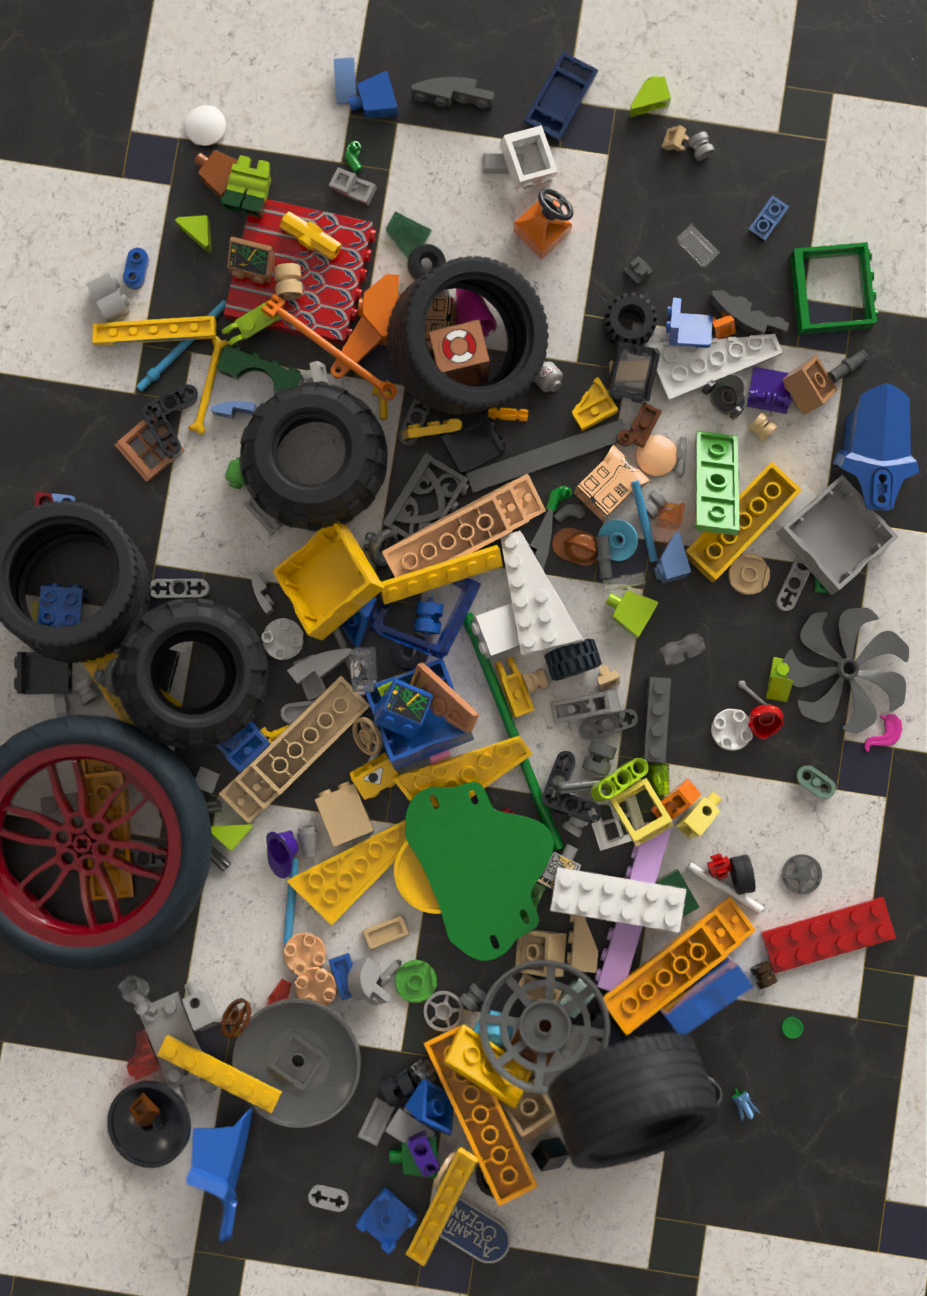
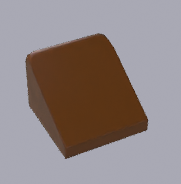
M141 1094L129 1107L136 1125L140 1126L150 1125L160 1114V1110L145 1094Z

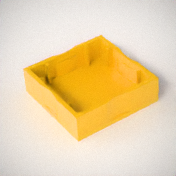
M340 521L331 527H322L302 548L293 552L272 570L284 593L292 601L295 612L307 634L320 640L326 638L384 589L346 524H341Z

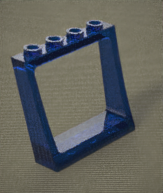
M470 578L451 583L461 589V594L436 644L385 626L382 621L391 603L384 604L381 597L379 599L381 603L379 610L375 609L370 617V620L373 622L369 630L442 659L448 655L481 583Z

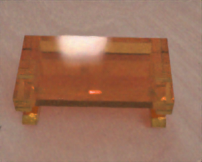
M665 503L663 507L671 508L672 510H660L659 518L655 520L654 527L677 530L682 525L685 503Z

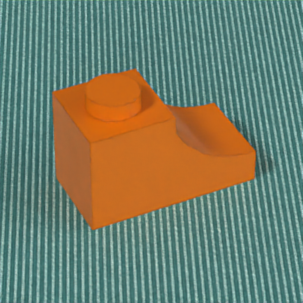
M687 778L665 796L661 803L670 818L674 819L692 806L702 794ZM654 805L650 810L657 818L662 817Z

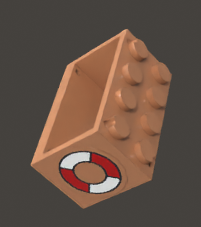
M479 320L429 332V339L426 340L428 351L434 363L447 377L466 386L488 382L489 357Z

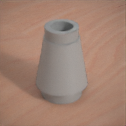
M315 825L298 827L299 832H297L303 857L316 856L318 830H315Z

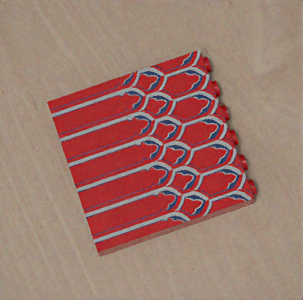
M267 199L263 218L247 215L242 239L272 246L276 257L275 266L285 263L300 265L301 279L299 282L302 283L303 296L294 300H284L285 305L283 309L329 343L344 346L353 332V328H351L352 320L356 321L358 309L355 307L357 301L362 297L361 281L365 282L367 269L364 268L366 262H370L372 250L369 247L371 242L374 243L376 237L373 222ZM291 212L307 223L312 222L320 227L326 235L341 243L342 247L337 257L330 260L314 249L309 250L301 245L295 237L280 229L279 225L284 215ZM274 271L271 282H264V284L255 283L251 278L244 277V279L232 277L224 310L226 320L235 322L236 319L271 300L272 295L276 294L275 287L278 283L274 279ZM282 318L266 327V329L307 337Z

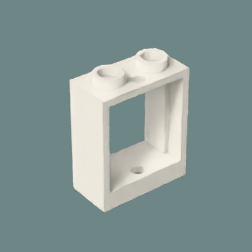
M542 126L503 136L499 144L515 189L523 188V190L533 187L534 184L541 183L544 185L553 181L558 170ZM537 142L546 170L523 176L514 148Z

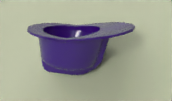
M291 830L280 833L271 831L266 836L269 866L276 876L287 878L291 874L292 859L298 852V844Z

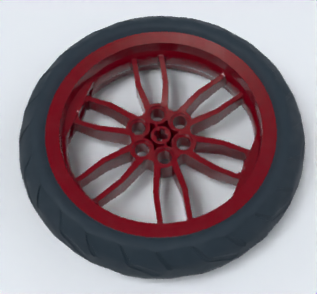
M70 715L42 721L13 735L0 746V938L4 942L31 959L48 965L68 969H101L123 964L149 953L159 947L183 925L196 906L208 877L211 865L212 834L204 796L187 766L170 747L156 741L157 739L146 734L135 725L111 717L93 715ZM81 759L112 764L127 777L108 797L96 816L90 813L88 785ZM72 761L78 787V810L76 811L73 810L63 792L56 769L57 763ZM45 768L48 770L53 794L65 819V824L40 812L12 804L13 799L25 783ZM129 784H133L144 795L143 799L129 813L112 822L106 814L121 792ZM149 800L162 813L167 833V848L144 841L113 837L112 830L135 815ZM7 812L35 820L51 829V836H31L5 829L4 823ZM76 816L82 818V820H83V826H82V827L76 825V823H75V817H76ZM97 822L103 824V832L96 830L95 825ZM61 831L68 835L67 842L60 838ZM3 837L26 844L54 846L57 854L33 870L19 883L10 873L3 848ZM83 839H87L88 843H86L85 846H83L81 843ZM102 843H105L109 846V853H105L102 851ZM118 848L140 849L164 855L166 860L162 873L135 865L116 854ZM66 852L73 855V862L66 860ZM87 858L94 861V868L87 866ZM104 861L129 873L158 881L145 901L124 916L120 912L116 891L104 866ZM57 863L63 869L52 888L41 900H37L26 889V885L41 871ZM73 869L79 872L81 900L88 920L87 925L56 919L42 906L60 889ZM93 874L97 876L106 893L114 919L112 921L100 924L97 922L91 897V875Z

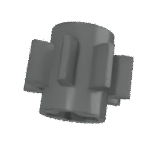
M420 1059L410 1067L413 1071L410 1077L416 1085H419L424 1079L432 1083L437 1078L434 1075L436 1069L429 1060L423 1061Z

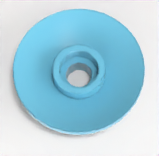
M616 519L605 523L601 527L598 536L608 535L609 551L612 554V560H626L635 553L638 546V537L635 529L628 522ZM618 535L622 536L623 542L618 540Z

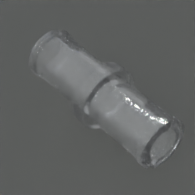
M644 572L626 576L621 574L620 577L602 580L605 593L620 589L625 591L630 587L646 585Z

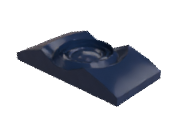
M562 51L528 112L524 123L533 128L542 126L545 134L560 141L589 92L598 69Z

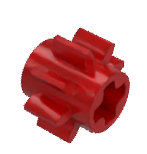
M720 853L710 856L711 861L707 862V867L711 877L717 876L718 880L728 878V872L732 871L728 856L722 857Z

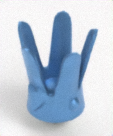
M735 1088L737 1094L732 1096L731 1099L736 1105L739 1120L742 1123L744 1118L743 1110L749 1119L753 1118L755 1110L757 1113L760 1112L751 1102L746 1091L738 1092Z

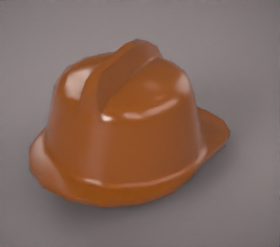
M568 527L559 530L553 537V550L560 558L582 566L592 565L597 561L595 557L597 555L596 539L593 535Z

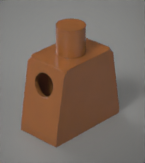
M216 150L212 152L209 158L199 153L194 160V163L201 167L198 172L199 177L222 200L232 171V164H236L238 160Z

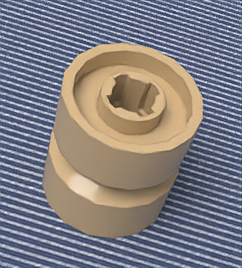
M285 263L275 266L273 268L274 279L278 282L275 287L276 295L283 300L301 298L303 290L302 283L299 282L301 279L300 265Z

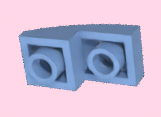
M772 195L748 230L766 241L789 206Z

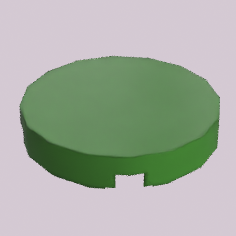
M422 960L405 962L398 969L395 976V987L398 994L411 1003H420L427 1000L434 993L437 986V976L434 969Z

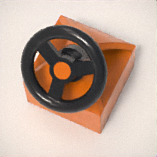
M550 188L541 189L538 193V201L514 222L513 231L542 260L571 232L572 223L569 220L574 215L573 207L567 198L558 191ZM546 195H551V196L557 198L558 200H556V199H551L550 197H548V196H546ZM562 205L567 209L566 215H564L561 209Z

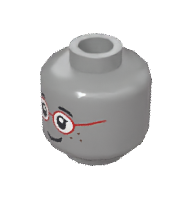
M544 361L539 374L535 376L534 382L543 392H554L562 385L563 373L553 362Z

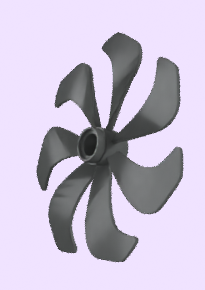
M866 607L848 609L839 618V634L846 658L842 659L828 643L823 633L822 626L827 612L811 614L800 632L802 643L811 651L838 664L836 667H809L801 664L791 649L783 660V663L789 666V672L786 674L787 678L793 680L792 685L796 687L812 685L837 673L839 678L832 688L818 701L804 702L798 700L797 704L801 714L806 718L821 723L830 721L836 713L844 680H849L854 699V714L842 729L857 734L873 725L877 719L876 708L854 678L856 676L875 683L887 693L890 711L901 707L906 696V681L901 674L883 670H859V666L870 659L884 654H893L904 662H908V645L896 633L883 631L875 636L859 657L854 660L853 652L858 631L863 624L878 620L879 618L871 609ZM845 663L849 664L852 668L850 675L846 674L843 670Z

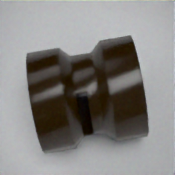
M769 961L761 962L750 968L751 974L758 978L756 980L758 989L767 988L778 982L776 976L770 974L772 966Z

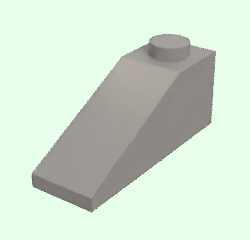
M617 690L551 703L554 723L621 711Z

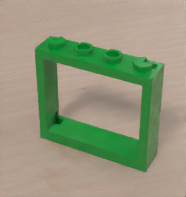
M868 242L793 249L790 254L798 335L871 329L876 324L879 313L875 309L874 301H876V290L872 286L874 270L870 267L872 253L868 249ZM857 255L864 320L810 324L803 260Z

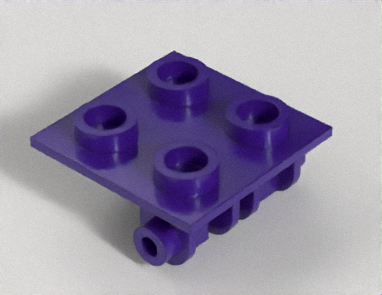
M753 367L746 407L787 414L792 398H790L791 394L785 389L782 379L789 373Z

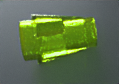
M666 763L650 766L649 775L657 795L669 794V768H667Z

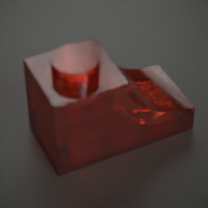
M145 1028L135 1033L137 1040L136 1051L133 1057L127 1060L128 1064L126 1065L129 1075L133 1076L135 1081L161 1069Z

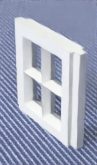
M634 795L625 800L629 812L625 816L630 817L634 831H637L640 825L644 826L645 824L636 796ZM594 799L590 800L598 805L609 802L614 817L604 821L600 818L596 823H591L600 851L632 841L629 834H623L619 822L620 819L611 806L609 799L603 802H597ZM592 808L591 811L587 810L589 817H592L593 814H597L595 813L594 808ZM615 822L620 837L609 840L604 825Z

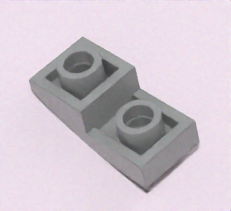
M252 571L251 580L257 600L264 612L270 615L275 611L272 608L274 602L268 594L263 596V593L269 590L266 586L269 582L262 573L257 574L255 571Z

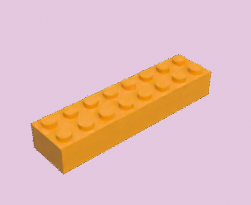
M457 1026L425 1042L424 1045L475 1156L479 1158L478 1163L498 1206H501L537 1188L538 1182L499 1099L443 1064L460 1027Z

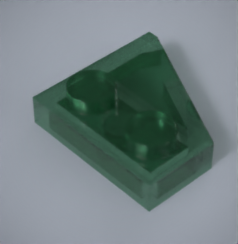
M395 211L386 227V232L408 259L410 253L415 248L426 244L431 234V229Z

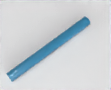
M634 480L631 482L649 559L650 562H655L658 560L640 483L639 480Z
M298 858L292 859V870L289 879L298 874ZM289 883L283 943L285 944L292 937L296 899V890Z

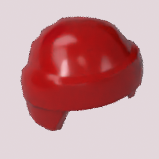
M760 705L751 710L748 727L756 737L766 740L768 736L774 735L780 730L784 723V715L779 707Z

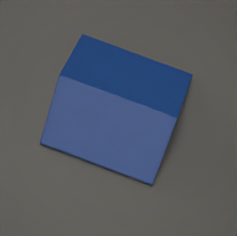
M372 598L340 625L355 648L360 647L366 635L376 598Z
M425 1079L422 1080L405 1107L418 1121L448 1136L452 1135L453 1106L445 1089Z

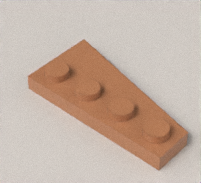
M424 663L417 664L410 685L433 694L429 709L433 710L432 713L445 717L447 722L466 733L472 731L479 713Z

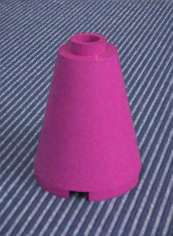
M456 289V325L479 320L483 337H488L489 331L497 329V322L484 298L468 290Z

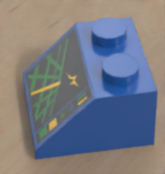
M395 678L376 705L374 724L413 739L423 724L433 694Z

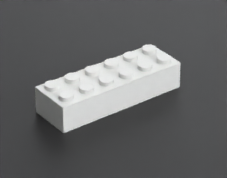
M557 867L550 910L680 932L686 889Z

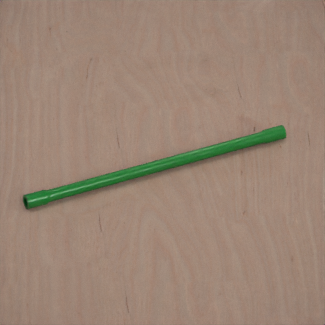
M472 612L461 616L462 623L470 637L508 737L510 739L519 736L489 658L486 659L485 654L482 655L480 652V641L471 629V620L474 616ZM527 758L520 763V767L542 823L553 835V851L563 848L564 845L554 825L549 809L543 805L541 789Z

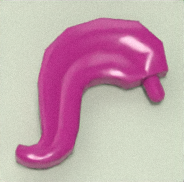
M894 714L880 715V718L885 720V733L881 736L867 738L864 742L865 752L870 751V746L894 745L901 737L903 730L902 721Z

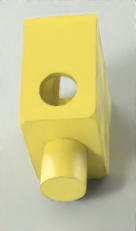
M712 792L707 799L703 797L697 800L675 826L690 840L701 836L720 811L716 807L722 799Z

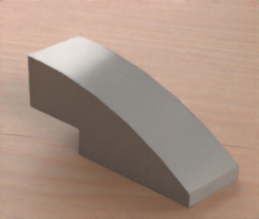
M351 648L322 652L297 663L287 671L296 683L300 685L314 673L319 678H323L348 659L351 652L352 654L354 652Z

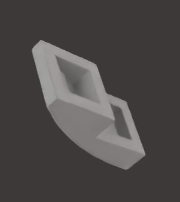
M337 168L329 184L332 189L365 205H369L377 189L375 184L357 178L356 174L341 168Z

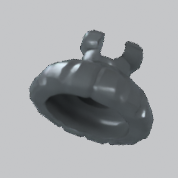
M390 529L382 530L378 534L368 532L365 535V540H369L370 544H364L363 548L365 551H369L370 559L376 566L385 567L388 563L381 551L398 543L399 536L396 531Z
M117 657L108 662L105 670L98 669L95 671L94 680L97 684H101L102 687H106L112 695L119 697L115 677Z

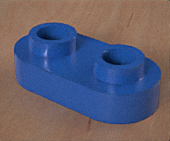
M139 247L129 251L123 273L124 283L133 290L139 289L144 285L149 264L148 254ZM141 255L139 260H134V257ZM135 274L136 278L134 280H130V276Z

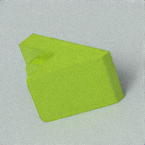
M773 657L766 699L787 702L793 680L787 678L786 674L789 672V666L783 663L784 659Z

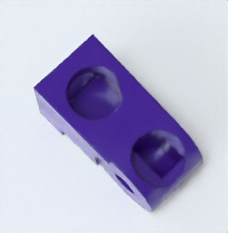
M423 1130L407 1138V1145L424 1178L440 1171V1165L430 1145L426 1131Z

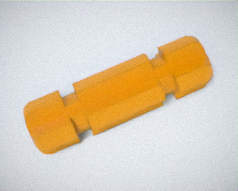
M497 407L488 409V418L527 421L528 410L520 409L517 411L514 408L497 409Z

